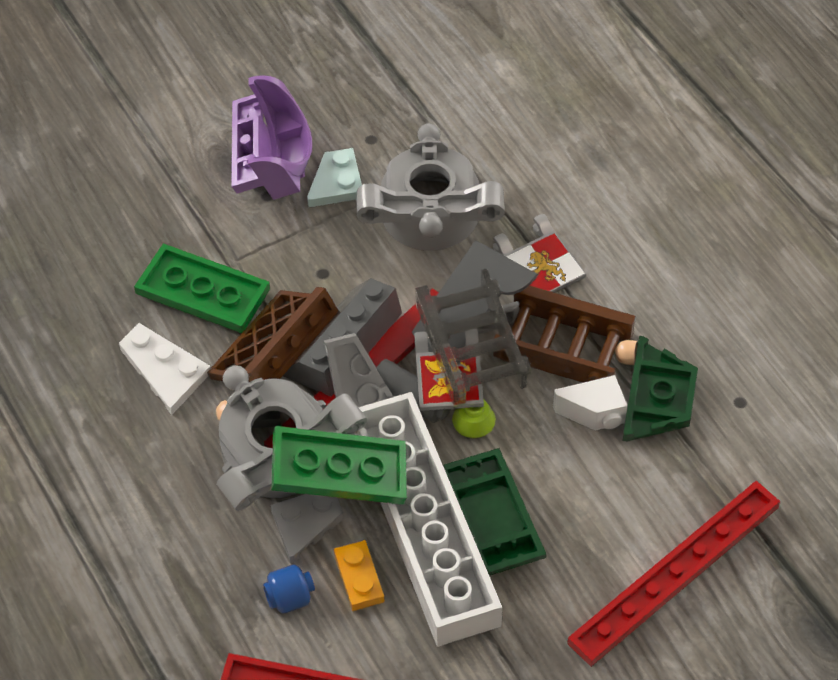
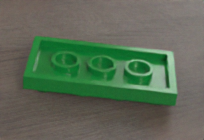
M163 243L135 284L134 290L135 294L243 333L270 291V282Z
M275 426L273 432L271 490L404 505L407 499L406 441Z

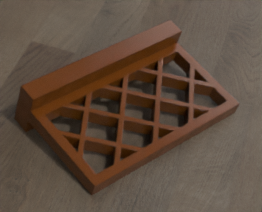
M316 287L311 294L280 290L207 372L211 380L223 381V375L227 370L225 368L234 363L236 366H241L247 371L249 382L258 378L263 380L281 379L339 311L326 288ZM285 301L290 302L284 306H281ZM291 313V315H288V316H286V317H284V318L278 320V318L283 317V316H285V315ZM273 333L272 336H270V337H268V338H265V339H263V340L260 341V339H262V338H264V337H266V336H268V335H270V334ZM254 355V357L249 358V359H247V360H245V361L242 362L243 359Z

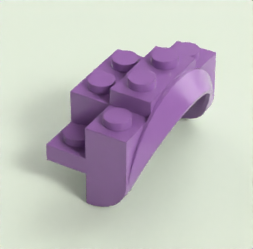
M271 76L250 77L249 87L254 94L232 101V188L237 194L264 186L273 200L300 192V178L305 177V168L312 153V136L307 120L282 81ZM263 114H264V117H265L267 126H266V124H265L264 121H263Z

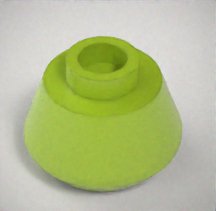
M484 399V407L455 409L452 423L459 434L468 438H480L493 430L496 421L495 413Z

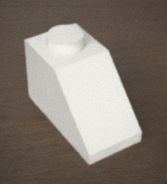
M615 375L554 390L553 408L555 413L595 431L604 428L613 429L620 424H625L627 403Z

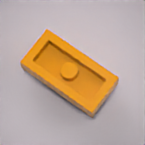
M366 540L334 548V556L352 611L384 603V594Z

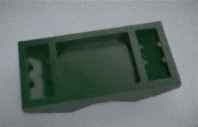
M500 448L443 465L489 576L547 557Z

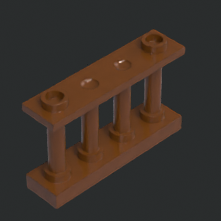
M528 286L523 291L514 294V302H519V312L508 337L495 334L494 357L500 358L505 362H514L582 383L615 375V368L609 367L618 341L632 339L635 315L533 286ZM530 315L548 320L538 345L520 341ZM559 324L577 328L567 354L549 349ZM589 332L607 337L597 363L579 358Z

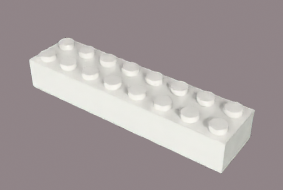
M409 392L358 407L368 420L354 435L406 441L407 499L404 505L380 503L437 647L501 627L502 605L413 393Z

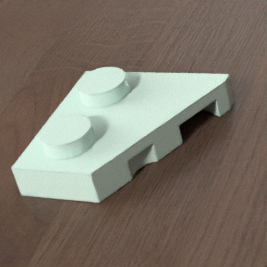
M353 148L324 153L307 196L308 207L357 200V189L362 186Z

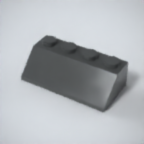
M370 278L352 289L337 306L339 310L337 314L291 365L283 377L332 397L335 391L324 340L355 333L366 352L369 353L402 314L395 287Z

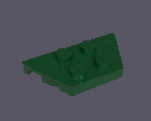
M639 336L622 439V441L626 442L690 427L698 368L687 361L678 359L675 354L667 349L663 351L656 349L648 344L649 339L644 336Z

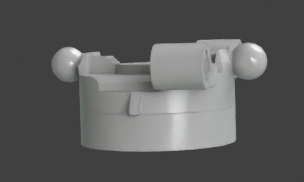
M427 123L418 130L419 142L411 144L409 150L400 153L389 162L381 186L369 183L357 189V218L367 224L383 223L388 233L394 239L408 247L419 250H441L465 240L473 232L478 221L492 222L501 219L505 214L504 189L500 183L495 181L479 184L469 159L459 152L449 149L448 144L439 141L441 135L439 128L434 124ZM422 181H440L450 184L445 191L431 196L422 195L411 187V184Z
M234 365L225 371L223 382L227 388L235 392L228 398L219 421V440L224 462L222 467L224 474L218 479L216 485L236 511L247 508L260 496L282 498L297 494L271 490L273 448L262 446L254 439L251 433L254 421L265 412L281 411L289 415L293 419L296 428L354 435L367 423L368 419L348 394L336 397L326 406L323 400L316 401L309 393L300 389L297 384L289 380H263L258 378L249 382V375L241 366Z

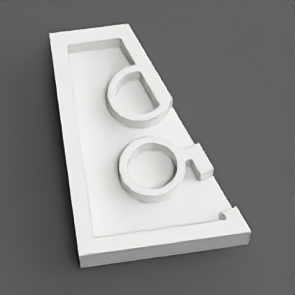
M140 323L119 342L122 353L137 372L150 384L151 390L156 396L161 398L171 415L209 376L207 372L211 369L210 365Z

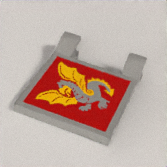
M477 328L465 329L466 350L428 352L427 332H415L420 411L484 407Z

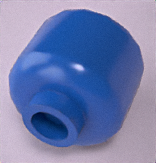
M289 565L270 572L267 576V582L263 584V589L270 608H276L280 613L284 614L309 605L310 592L315 591V586L309 571L303 573L299 566Z

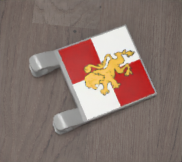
M540 214L534 218L533 230L540 237L513 250L509 239L504 233L494 237L496 243L493 244V249L537 273V278L529 286L555 293L586 277V272L554 232L545 214Z

